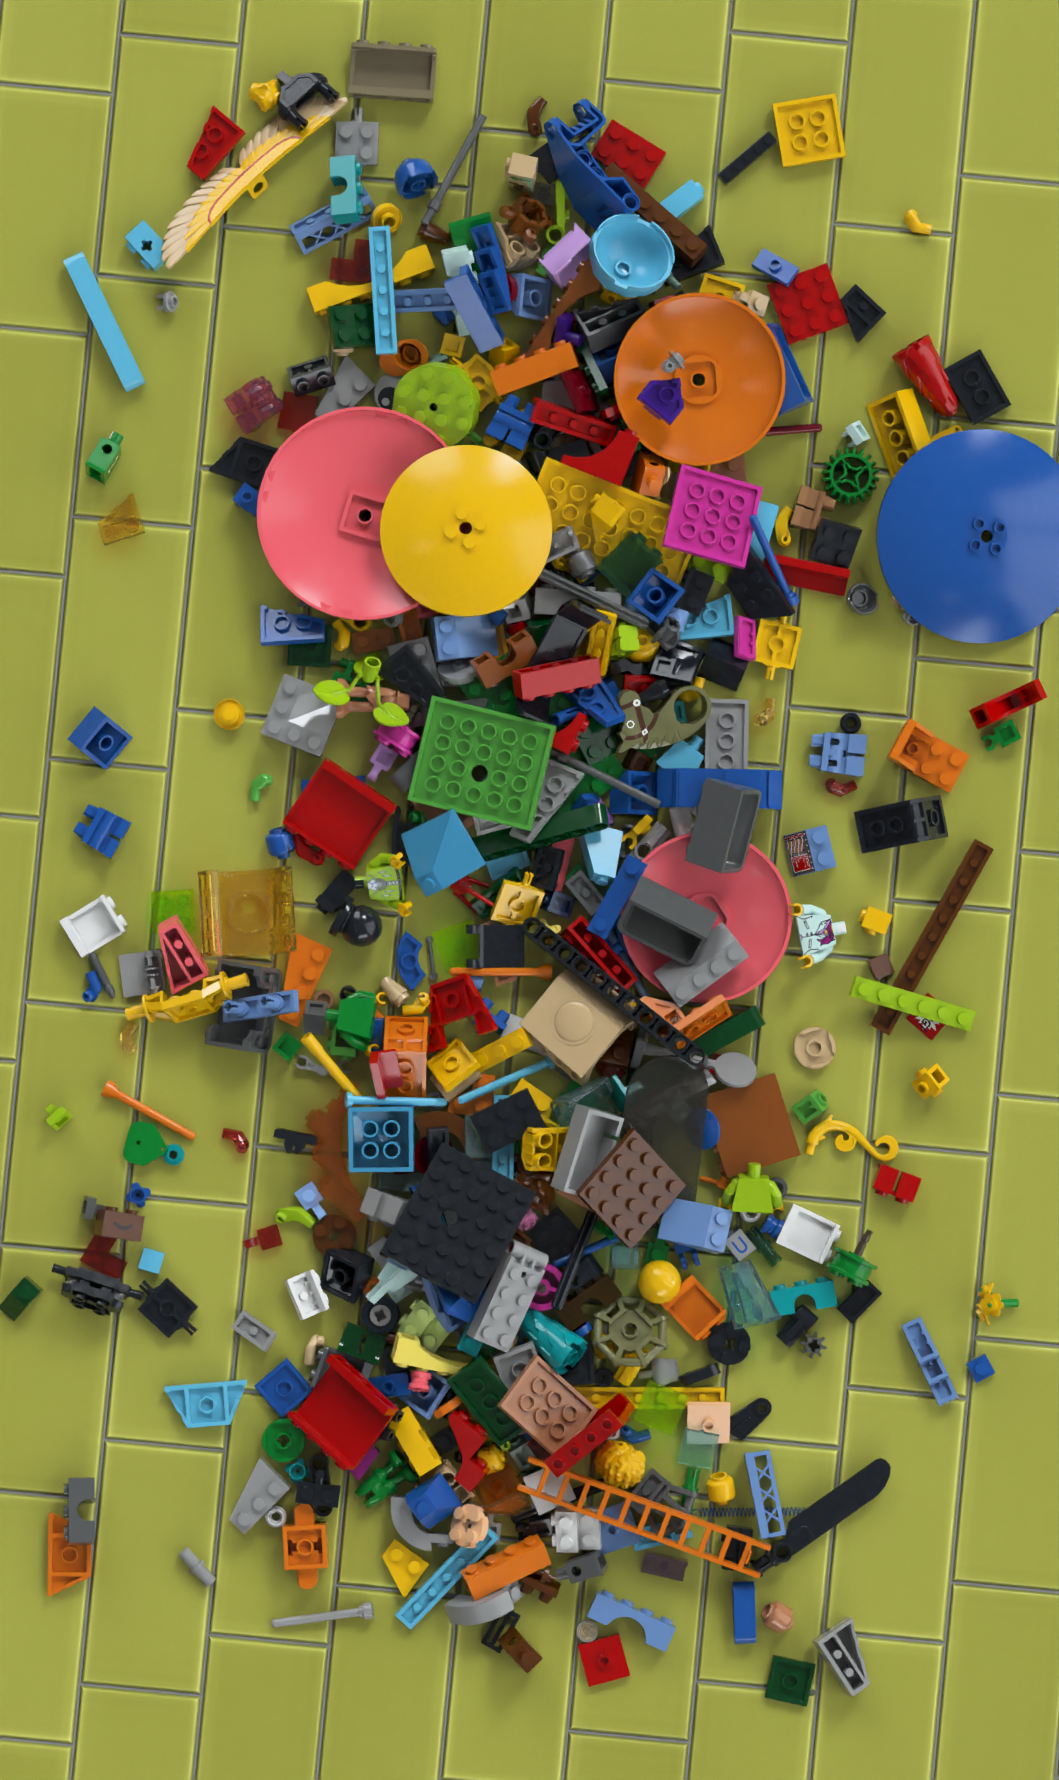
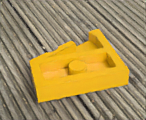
M395 1538L382 1555L402 1596L406 1597L428 1567L429 1562Z

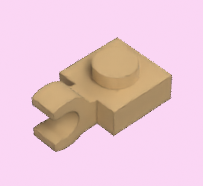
M749 290L748 293L735 291L732 299L743 303L759 317L764 318L770 297L754 290Z

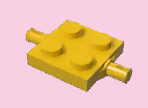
M475 353L464 364L455 356L449 360V364L463 369L474 386H477L481 399L480 413L493 402L499 406L501 402H505V399L498 397L490 372L494 371L493 366L479 354Z
M788 616L779 617L778 620L774 621L760 619L756 637V660L754 661L767 666L764 679L768 680L770 674L769 680L773 681L775 669L777 668L793 670L802 628L792 626L786 622Z
M525 872L522 882L503 880L490 913L491 920L501 922L504 925L523 924L524 920L529 917H536L545 892L544 889L530 885L534 874Z

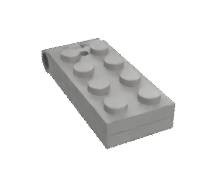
M512 1239L498 1263L466 1334L508 1353L545 1273L543 1269L548 1264V1255Z

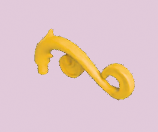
M832 1114L816 1125L810 1131L806 1140L808 1144L805 1153L814 1155L815 1147L819 1144V1141L826 1138L823 1135L835 1130L845 1132L849 1136L847 1140L843 1139L842 1134L835 1138L834 1144L836 1148L843 1152L851 1151L855 1147L856 1141H858L874 1158L881 1161H890L896 1157L899 1149L895 1138L884 1135L875 1141V1146L878 1147L879 1144L886 1143L889 1146V1151L887 1154H879L859 1130L846 1122L832 1120Z

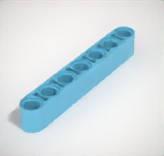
M83 252L63 260L126 392L145 384L146 382Z

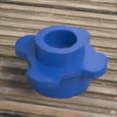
M137 1182L133 1183L130 1193L126 1195V1200L137 1204L139 1208L144 1207L145 1200L151 1195V1191L149 1188L141 1187Z

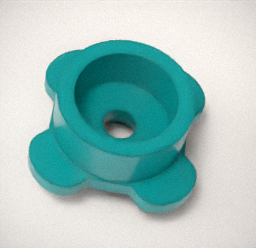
M298 1458L295 1463L287 1464L285 1467V1471L289 1473L292 1483L296 1484L298 1480L310 1476L309 1469L305 1467V1461L302 1458Z

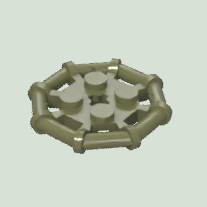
M621 1296L593 1315L594 1340L592 1345L612 1363L613 1367L632 1366L642 1367V1369L646 1368L650 1361L668 1347L667 1322L669 1319L653 1303L643 1297ZM624 1305H639L638 1309L634 1310L624 1308ZM617 1307L619 1312L612 1318L608 1317L607 1315ZM645 1308L654 1317L652 1320L643 1313ZM603 1323L609 1325V1335L602 1336ZM658 1325V1338L652 1337V1326ZM627 1326H628L629 1328L634 1327V1328H635V1330H634V1333H635V1334H634V1335H631V1334H630V1335H627V1334H626V1331H627V1330H626L625 1328H626ZM611 1342L618 1349L616 1355L607 1347L606 1343ZM649 1343L653 1344L654 1347L644 1355L642 1349ZM623 1352L627 1354L636 1353L637 1358H623L622 1354Z

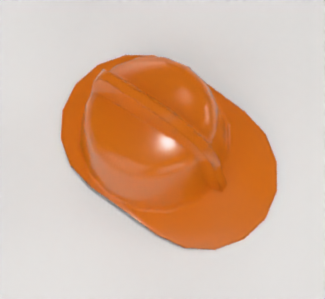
M415 339L398 341V354L379 356V363L383 371L395 377L403 376L412 369L427 363L429 358L426 347Z

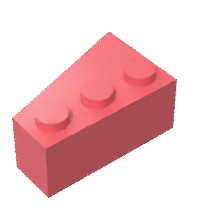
M177 914L159 923L158 934L171 994L173 995L208 976L209 966Z

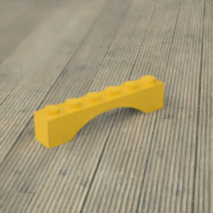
M426 244L405 252L402 259L393 268L394 286L400 285L404 287L413 283V279L420 277L422 280L433 275L432 272H435V266ZM324 281L306 288L315 314H320L321 317L327 315L326 309L328 306L353 305L352 302L360 299L363 302L373 298L372 282L346 286Z

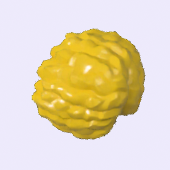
M607 1440L598 1449L594 1459L595 1470L598 1474H601L605 1483H609L616 1488L620 1486L622 1489H628L629 1486L638 1485L641 1479H643L646 1458L642 1451L635 1450L632 1445L626 1442Z

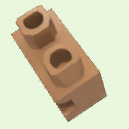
M801 485L789 526L814 532L818 528L821 519V509L833 512L836 500L825 496L826 492Z

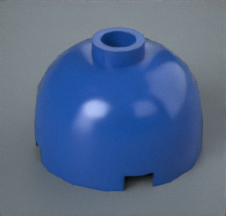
M420 158L405 159L397 168L394 176L395 187L399 195H403L404 199L421 197L426 194L423 190L429 187L432 190L438 182V176L429 162Z

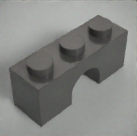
M95 1477L68 1478V1484H64V1497H68V1505H64V1518H68V1527H64V1540H68V1545H94L95 1521L83 1520L78 1515L77 1509L84 1502H94Z

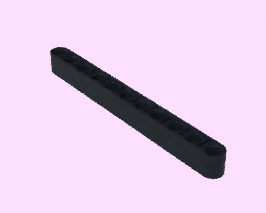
M529 917L524 920L522 924L523 932L547 954L692 1069L702 1070L707 1066V1055L688 1037L535 917ZM532 925H538L536 932H528ZM554 938L552 945H545L546 939ZM566 950L571 951L568 958H561L562 952ZM586 963L587 968L584 971H577L578 965ZM602 976L603 981L601 984H593L596 977ZM612 990H620V993L617 997H610V992ZM635 1002V1009L631 1011L626 1010L628 1003ZM646 1015H651L653 1019L650 1023H642ZM663 1028H668V1035L665 1037H660V1030ZM678 1042H686V1046L682 1050L675 1049ZM697 1054L702 1055V1060L699 1063L692 1062L693 1056Z

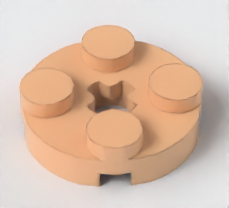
M472 1504L457 1507L454 1510L451 1522L450 1539L461 1547L475 1548L478 1546L475 1544L479 1540H484L489 1526L488 1517L484 1516L483 1508Z

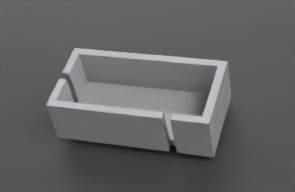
M576 1103L551 1186L563 1192L577 1195L575 1192L617 1144L616 1140L603 1136L604 1132L619 1137L624 1118Z

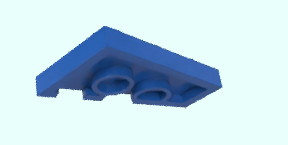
M602 679L601 683L594 684L593 688L582 689L580 687L575 688L574 692L562 693L606 728L625 721L626 715Z

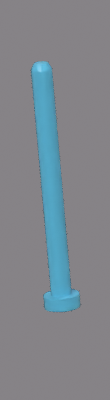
M545 1055L544 1060L459 1096L457 1100L459 1104H464L547 1067L551 1070L555 1068L554 1062Z
M346 1092L344 1104L345 1107H352V1104L444 1107L447 1105V1100L445 1098L386 1097L385 1099H377V1096H353L351 1092Z

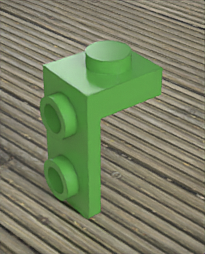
M329 1022L332 1036L328 1037L327 1050H330V1055H340L339 1060L352 1061V1057H358V1049L338 1046L339 1033L336 1030L337 1022Z

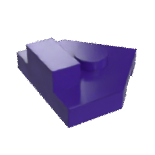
M680 378L652 380L636 398L644 405L643 408L659 421L662 419L669 426L684 408Z

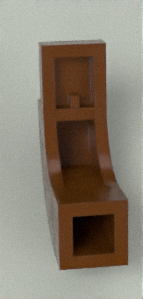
M440 1110L429 1111L414 1117L421 1137L426 1136V1128L447 1126L449 1132L456 1135L461 1141L466 1155L478 1160L477 1155L480 1154L476 1142L471 1143L470 1141L478 1136L465 1119L457 1114Z

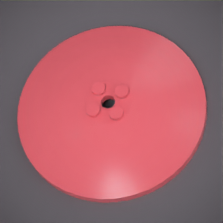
M692 833L680 835L659 845L642 860V862L648 865L642 876L717 913L718 915L712 929L723 922L749 957L692 998L690 1002L706 1003L709 998L715 995L718 996L721 993L726 1001L746 994L760 985L774 971L782 959L789 942L792 927V916L789 915L792 914V908L789 906L791 901L788 889L772 861L752 844H749L744 866L739 872L719 873L685 861L687 855L686 848L690 843ZM622 933L624 944L635 966L649 982L667 993L653 973L672 958Z

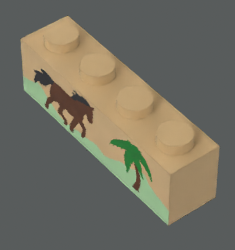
M513 152L512 158L507 157L505 165V182L508 183V189L519 192L525 191L533 195L538 176V158Z

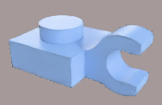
M313 1181L294 1193L304 1209L307 1211L312 1208L319 1220L327 1215L319 1203L324 1198Z

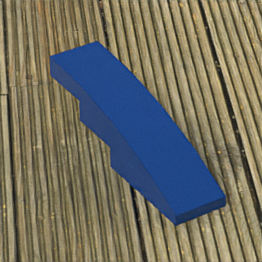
M492 223L474 226L470 229L477 246V250L473 253L481 270L477 277L492 315L510 311L511 301L505 265Z

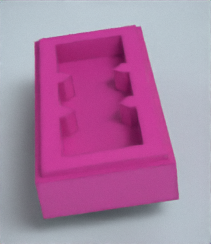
M739 615L734 617V657L750 662L756 660V620Z

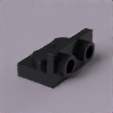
M327 355L286 368L296 397L336 384Z
M691 566L690 571L685 570L681 582H684L683 589H685V592L677 601L675 608L688 611L691 615L699 618L715 577L696 570V567Z
M542 846L535 851V862L533 869L530 871L534 874L530 883L531 886L555 892L565 850Z

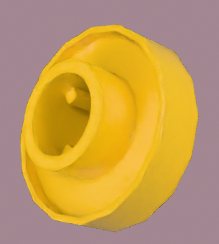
M392 203L381 204L372 212L370 218L372 227L390 226V233H393L401 225L402 214Z
M234 699L222 700L214 709L215 722L225 730L237 729L244 722L245 710Z

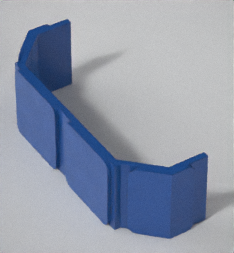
M657 769V799L662 801L659 806L660 809L697 807L701 799L703 783L706 778H714L760 790L761 801L759 808L782 810L781 770Z

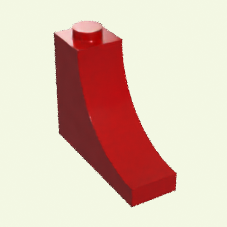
M625 428L624 431L619 430L611 444L599 453L587 457H572L563 454L561 463L622 486L640 438L636 437L637 432Z

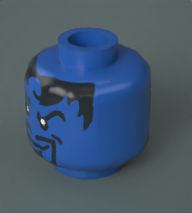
M284 827L269 830V834L265 837L268 853L271 856H277L278 859L290 857L289 853L295 850L293 834Z

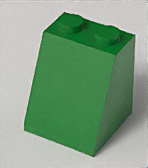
M490 212L448 223L453 246L466 245L468 251L472 250V252H475L477 246L470 229L474 226L490 222L493 226ZM473 253L475 263H472L471 267L472 271H476L478 275L481 273V270Z

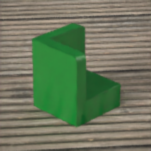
M285 1031L272 1049L289 1062L303 1044Z

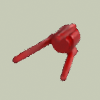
M466 875L451 884L450 889L454 891L453 895L457 896L470 910L478 915L470 902L462 894L470 893L492 907L494 905L493 902L472 890V884L470 883L489 888L492 885Z

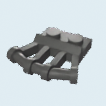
M650 1468L632 1492V1494L659 1504L664 1499L676 1510L692 1515L691 1509L694 1499L698 1497V1492L673 1485L654 1468ZM670 1490L687 1495L684 1507L668 1495ZM632 1500L630 1506L642 1515L646 1505ZM651 1508L647 1521L653 1532L658 1534L659 1527L652 1514L655 1511L664 1519L666 1513ZM670 1517L668 1522L670 1524L667 1526L663 1537L676 1530H680L684 1519L678 1517L673 1519Z

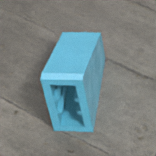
M606 828L578 837L590 881H594L602 886L612 884L616 876L623 831Z

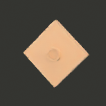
M687 1402V1443H730V1402Z

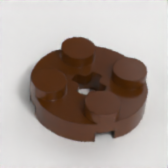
M336 1214L325 1216L314 1228L313 1241L318 1251L325 1255L326 1249L351 1250L355 1243L356 1231L354 1225L343 1216ZM330 1231L340 1232L341 1236L338 1237L337 1242L329 1239Z

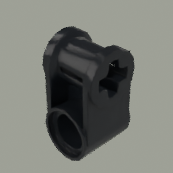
M537 424L530 434V441L536 448L544 450L549 448L563 432ZM539 434H545L546 436L542 443L536 442Z
M592 1253L581 1259L575 1274L578 1277L576 1279L577 1284H572L570 1289H578L604 1271Z

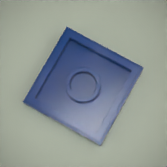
M288 1358L283 1360L254 1385L281 1418L308 1397L314 1389L310 1387L308 1381Z

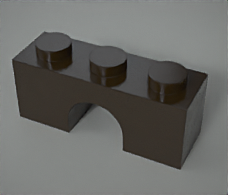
M600 1273L591 1280L593 1283L587 1288L584 1285L574 1291L575 1296L568 1300L566 1297L561 1310H555L568 1330L573 1331L588 1320L582 1311V1305L587 1299L596 1298L601 1301L604 1307H607L622 1296L621 1291L608 1273L605 1275Z

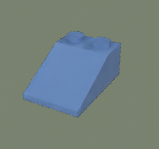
M490 615L432 618L430 622L435 662L473 659L486 651L492 656H499L496 627L491 622Z
M675 1198L661 1214L656 1238L713 1254L724 1253L733 1211Z

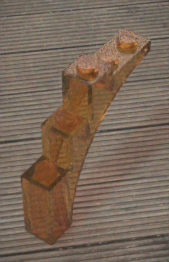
M354 1080L351 1082L356 1089L359 1088L360 1085ZM341 1088L339 1090L342 1093L337 1100L333 1098L325 1107L328 1111L325 1113L320 1108L317 1111L312 1109L305 1118L308 1121L305 1125L325 1141L323 1144L319 1142L311 1151L314 1153L312 1159L331 1174L329 1177L325 1175L318 1183L320 1186L318 1192L358 1223L365 1215V1213L360 1212L364 1198L351 1182L344 1166L341 1151V1129L347 1107L344 1104L346 1092Z

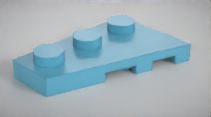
M730 593L718 600L706 603L699 618L689 614L683 633H680L679 641L734 636Z

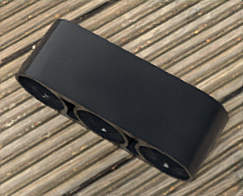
M315 1453L309 1461L310 1482H315V1474L318 1470L314 1467L313 1460L321 1458L325 1463V1466L322 1468L325 1471L324 1480L327 1484H331L328 1457L323 1453ZM313 1505L315 1513L320 1517L328 1516L333 1510V1507H329L327 1511H321L318 1505Z

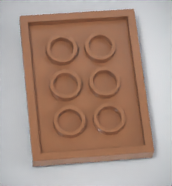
M538 1355L532 1357L497 1405L551 1455L581 1432L598 1410Z

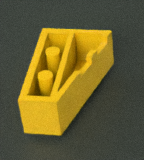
M406 1405L400 1409L404 1412L402 1420L399 1423L391 1421L389 1427L395 1430V1435L399 1440L397 1442L398 1447L402 1453L406 1452L410 1459L408 1460L409 1465L414 1472L417 1471L420 1477L440 1465L442 1457L434 1447L412 1408Z

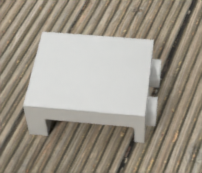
M103 894L85 907L59 921L81 958L86 957L91 952H94L127 931L125 926L128 924L122 914L118 916L114 908L117 906L111 896L106 897Z
M792 1203L784 1220L785 1223L774 1242L820 1264H823L824 1261L828 1262L833 1251L830 1247L833 1241L837 1243L842 1232L839 1230L840 1225Z

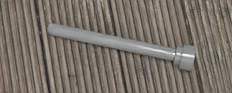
M364 1602L363 1605H359V1608L273 1619L271 1626L277 1628L358 1616L365 1618V1620L374 1619L372 1602Z

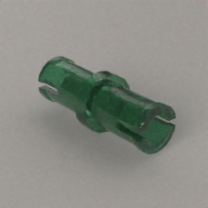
M756 1225L752 1226L750 1231L747 1230L745 1232V1235L756 1246L755 1250L764 1256L771 1267L775 1266L777 1261H781L782 1258L770 1245L771 1241L765 1239Z

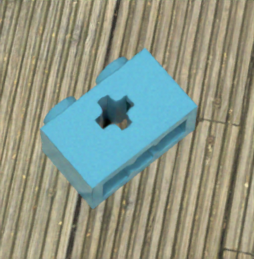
M143 220L125 236L128 242L125 245L133 254L137 252L142 257L140 262L146 269L152 268L154 271H157L165 263L162 261L163 252L161 251L164 242ZM145 243L151 245L152 250L150 252L147 249L145 250L143 246Z

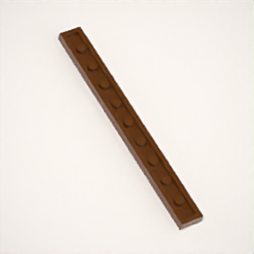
M974 839L895 979L893 987L914 992L992 854L993 848ZM880 1006L870 1025L890 1035L902 1011Z

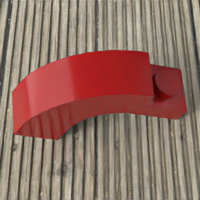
M1039 678L970 709L969 712L977 729H980L1047 698V695Z

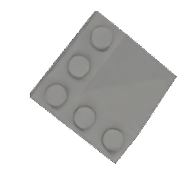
M284 673L261 734L322 758L337 721L336 706L321 701L312 691V688L315 687L314 685Z

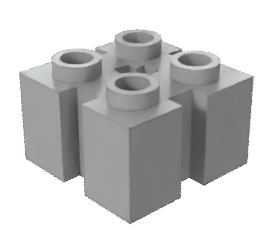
M368 1187L360 1212L367 1214L366 1218L369 1220L381 1222L387 1227L394 1228L409 1200L386 1191Z

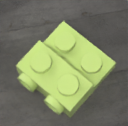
M425 1295L421 1300L417 1298L409 1307L412 1309V1312L409 1315L405 1313L399 1320L398 1324L400 1327L397 1331L418 1336L420 1344L427 1350L435 1353L450 1333H447L438 1321L430 1306L427 1295Z

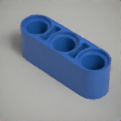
M754 1581L732 1582L734 1644L756 1643Z

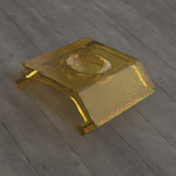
M292 866L218 872V870L211 869L198 872L203 957L230 958L289 954V952L297 951Z

